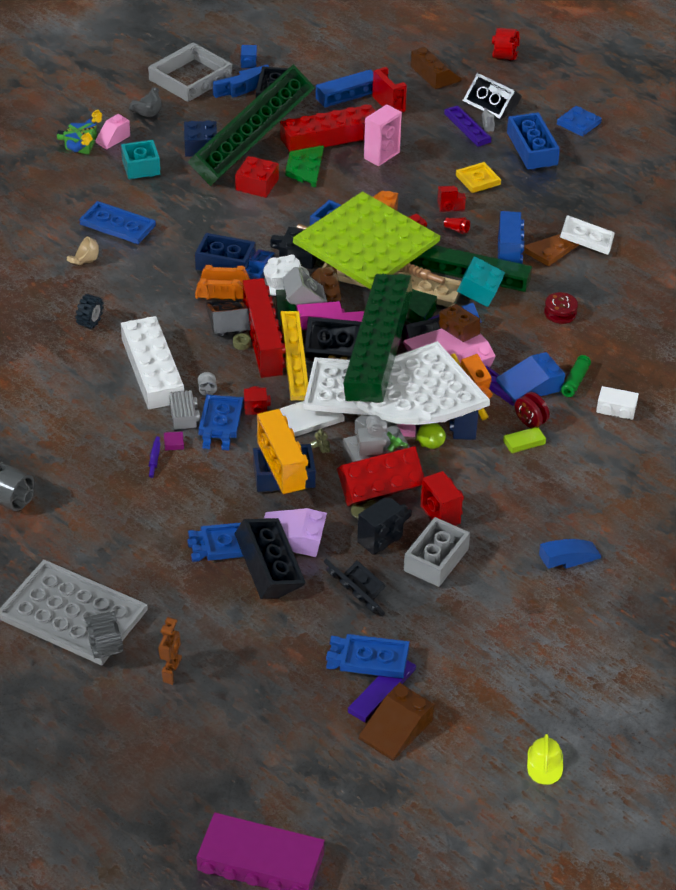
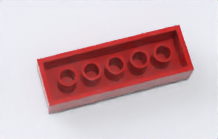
M364 104L355 108L349 107L344 110H333L328 113H317L312 116L286 119L285 121H280V138L289 152L316 146L328 147L365 140V118L376 111L371 105Z
M264 278L243 280V302L249 311V333L260 377L282 376L283 368L286 367L285 358L283 357L286 350L285 344L281 343L282 333L278 331L279 322L278 319H275V308H272L273 300L272 296H270L269 285L265 284Z

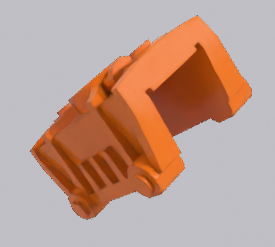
M205 265L200 281L197 284L195 298H206V300L213 298L221 300L232 299L233 301L243 299V280H250L245 267L221 268Z

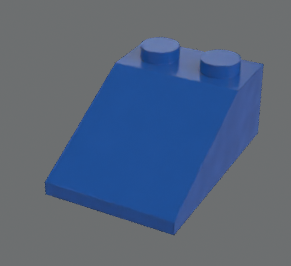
M544 352L523 360L498 376L496 381L515 403L517 399L524 396L527 392H534L540 397L560 392L564 383L565 373L550 355Z

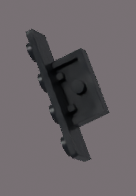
M328 559L323 561L328 566L326 571L334 578L338 576L340 578L339 582L347 590L349 588L354 590L352 594L360 602L364 599L367 602L365 606L372 613L375 614L377 611L382 617L385 615V612L373 600L386 586L358 560L344 574Z

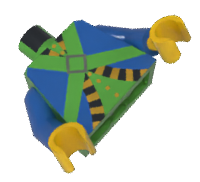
M95 110L91 115L93 118H90L85 123H70L66 131L58 130L57 140H64L67 150L89 155L97 138L96 122H101L102 113L99 110Z

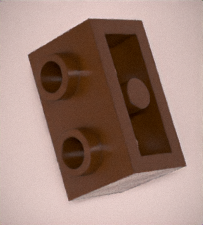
M455 304L439 312L440 328L462 342L468 341L480 334V318L459 305Z

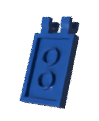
M206 395L199 425V435H203V448L210 449L212 438H219L222 441V450L230 449L231 438H237L244 397Z
M241 523L201 526L200 531L189 530L187 543L188 547H192V562L200 561L206 556L208 561L243 557L235 537V532Z
M347 634L346 639L331 636V648L326 656V660H328L326 669H336L340 666V671L404 678L410 641Z

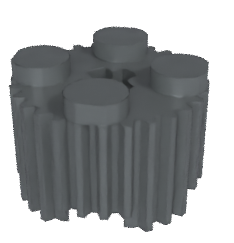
M115 611L85 618L86 628L89 633L88 639L94 659L123 652L122 637L116 623Z

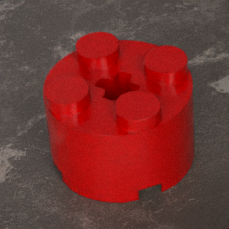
M496 29V35L492 37V44L494 45L493 58L516 60L519 52L516 49L520 45L518 29Z

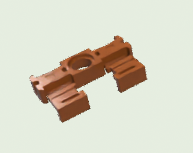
M167 617L165 625L161 629L163 639L158 649L160 659L166 660V665L162 669L163 682L173 685V672L176 671L182 659V655L177 654L181 640L180 632L174 629L178 620Z

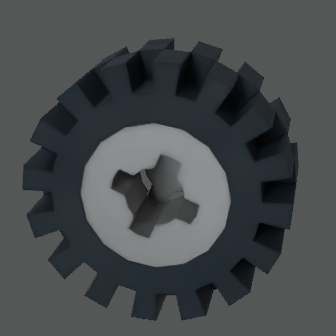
M90 294L83 295L79 301L80 305L78 304L76 323L90 329L95 328L99 324L98 321L101 320L100 316L103 314V299Z

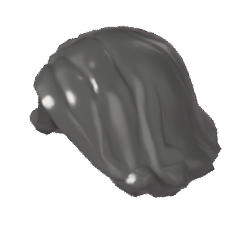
M152 88L149 94L142 97L140 101L133 100L129 104V110L147 118L155 116L162 107V101L158 94L159 88Z

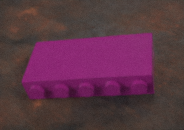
M214 812L197 854V870L205 874H214L228 880H238L246 882L251 886L257 885L269 888L270 890H312L324 856L325 840Z

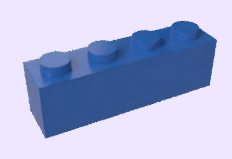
M370 69L317 84L316 99L325 108L373 94V71Z

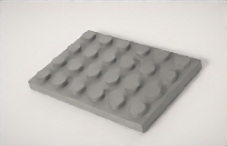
M43 559L0 608V620L99 665H103L110 656L94 659L88 639L89 633L86 628L85 618L115 611L116 623L118 624L123 641L146 613L148 605Z

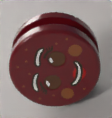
M557 292L550 294L545 300L544 314L548 320L554 323H570L577 316L578 301L568 293Z
M527 392L515 401L516 414L527 427L538 428L548 421L550 417L549 408L538 394Z

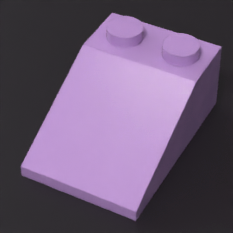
M309 508L265 512L264 518H279L293 552L312 557L317 556L327 513Z

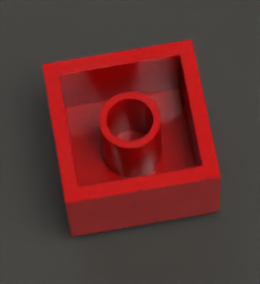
M248 156L235 174L236 191L267 198L279 180V163Z
M444 471L422 478L420 506L431 521L436 517L454 526L461 524L464 496L461 490H458L453 484L452 479Z

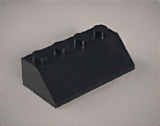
M279 518L243 519L235 532V537L260 599H278L304 586L306 582Z

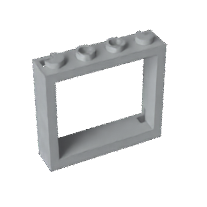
M194 42L148 67L150 81L187 102L212 89L213 81L232 77V63ZM193 60L214 70V72L189 86L167 75Z

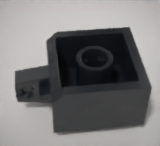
M288 227L284 236L272 235L270 247L279 250V257L294 255L300 261L302 267L313 269L317 257L293 243V237L305 229Z
M392 498L381 499L358 514L357 542L373 555L383 551L388 545L400 540L403 536V524L412 516V510L405 504H398Z

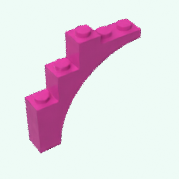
M340 301L297 305L301 330H307L308 317L362 322L364 311L345 313V309H341Z

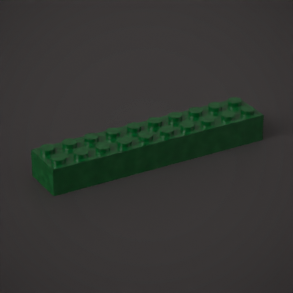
M293 64L206 143L188 163L212 186L315 89L314 85Z
M384 273L375 275L343 382L345 401H384L412 297L411 275H387Z

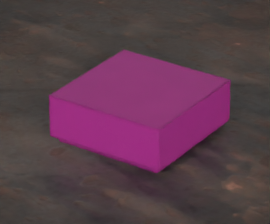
M183 431L164 432L165 450L184 449Z

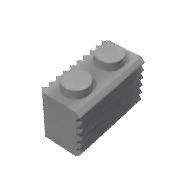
M191 390L170 392V407L174 430L197 428L196 421H200L199 410H195V408H198L197 397H193Z

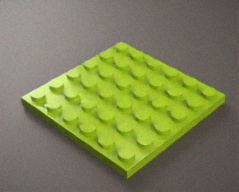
M363 191L293 237L294 244L369 289L372 288L376 274L393 275L440 241V235Z

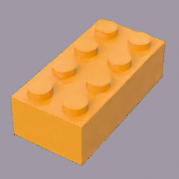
M280 409L257 414V443L282 494L305 489V482L308 480L306 471L308 460L306 455H303L301 452L299 441L296 442L293 429H289L286 416L282 415Z

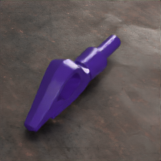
M156 436L150 453V478L154 477V471L158 464L160 452L159 436Z

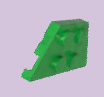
M324 146L290 151L285 176L294 178L302 183L305 180L311 183V187L316 188Z

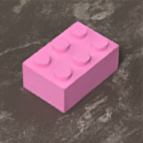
M385 105L365 118L364 159L380 166L400 153L401 111Z

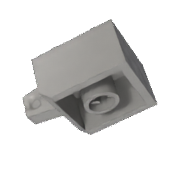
M294 267L282 278L287 295L286 299L290 304L297 306L299 304L327 302L323 285L319 284L299 267Z

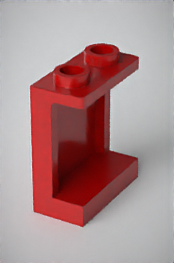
M387 67L374 70L373 98L382 107L389 105L402 113L406 112L407 85L404 82L394 84L388 78L389 69Z

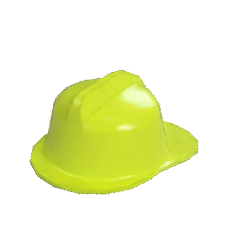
M545 734L543 738L537 739L528 750V774L532 780L539 784H553L561 778L563 772L562 750L557 741L549 738L548 734Z

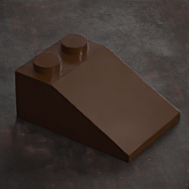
M398 683L383 699L360 733L359 739L394 761L433 721L434 704L403 684Z

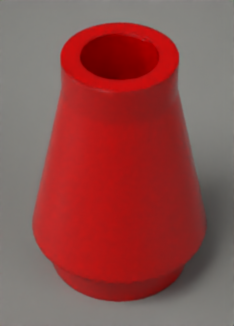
M465 217L446 218L444 227L460 234L468 233L470 220H467Z

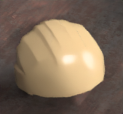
M88 236L84 238L75 257L69 255L67 261L76 265L95 261L99 254V246L96 240Z

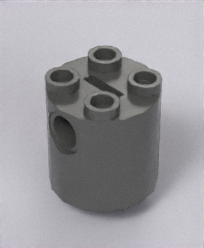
M0 461V505L18 512L34 496V478Z

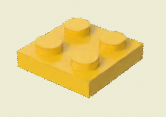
M485 162L456 170L457 178L471 193L501 185V179Z

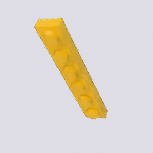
M281 311L280 318L286 350L285 359L291 401L305 400L308 377L299 311Z

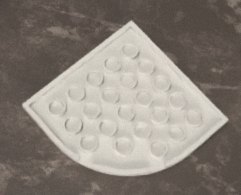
M438 341L395 356L383 402L353 401L361 410L369 415H377L381 420L395 424L412 425L446 422L490 406V399ZM346 373L337 376V382L343 390Z

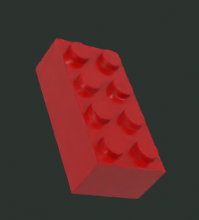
M416 446L344 464L337 468L347 506L421 487L422 478H424Z

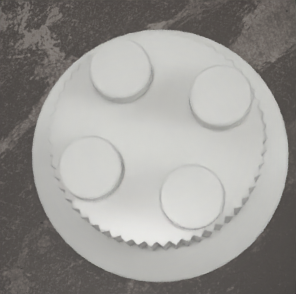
M294 255L279 258L273 257L268 260L263 272L265 284L269 285L270 295L276 296V290L284 289L282 278L294 267H299L309 275L308 270L301 266L300 261Z

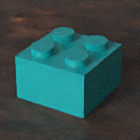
M154 140L121 144L122 162L128 179L161 175L160 157Z
M474 256L461 280L457 292L488 307L499 288L505 272Z

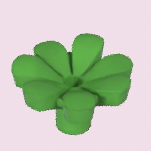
M388 431L387 436L391 444L387 449L390 452H394L397 447L408 448L409 445L402 442L399 437L396 438Z

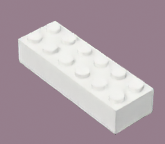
M153 316L122 322V341L148 410L169 406L170 392L184 391V385L157 317Z

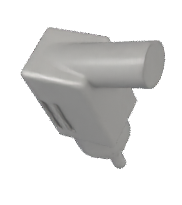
M484 108L482 113L485 132L494 131V114Z

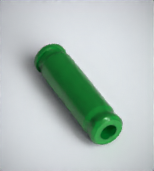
M578 356L561 388L564 396L573 397L591 365V360L588 356Z

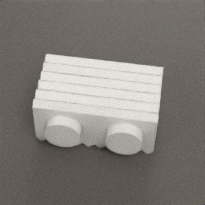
M602 386L596 412L609 416H619L620 418H630L632 420L639 393Z

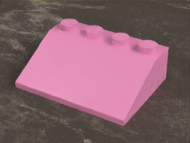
M438 329L403 341L407 351L438 341L449 355L456 354L460 364L461 359L478 354L484 365L491 367L496 357L489 342L481 333L468 341L462 342L447 331Z

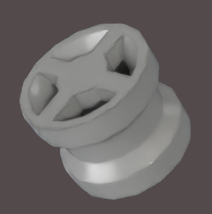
M204 372L199 375V392L205 396L213 395L217 391L216 376L210 372Z

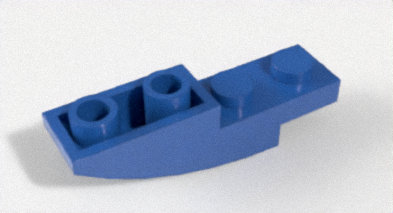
M262 66L239 71L238 76L213 81L214 97L231 95L233 98L257 89Z

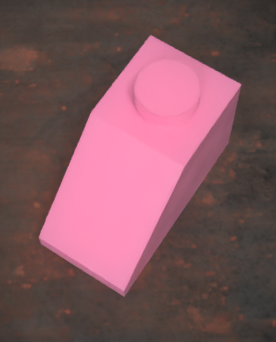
M120 114L106 120L95 143L107 150L130 137L129 120Z

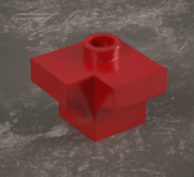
M438 186L437 201L440 212L465 211V193H459L455 186Z

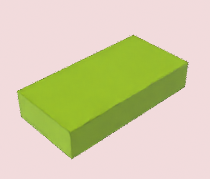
M534 427L505 435L503 442L511 453L546 444V437L539 427Z

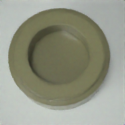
M244 333L237 334L233 337V346L238 350H246L251 346V337Z

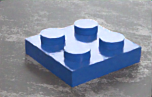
M575 106L557 119V125L583 137L598 126L602 118L581 107Z

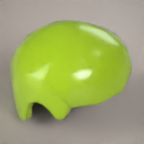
M438 423L421 425L416 435V441L420 442L421 447L429 449L439 448L444 444L446 438L444 429Z

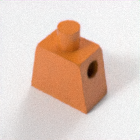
M475 354L461 359V365L466 374L490 399L493 395L489 389L492 378L479 355Z

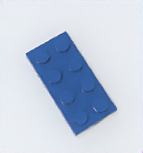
M99 201L79 219L80 225L139 244L156 226V220Z

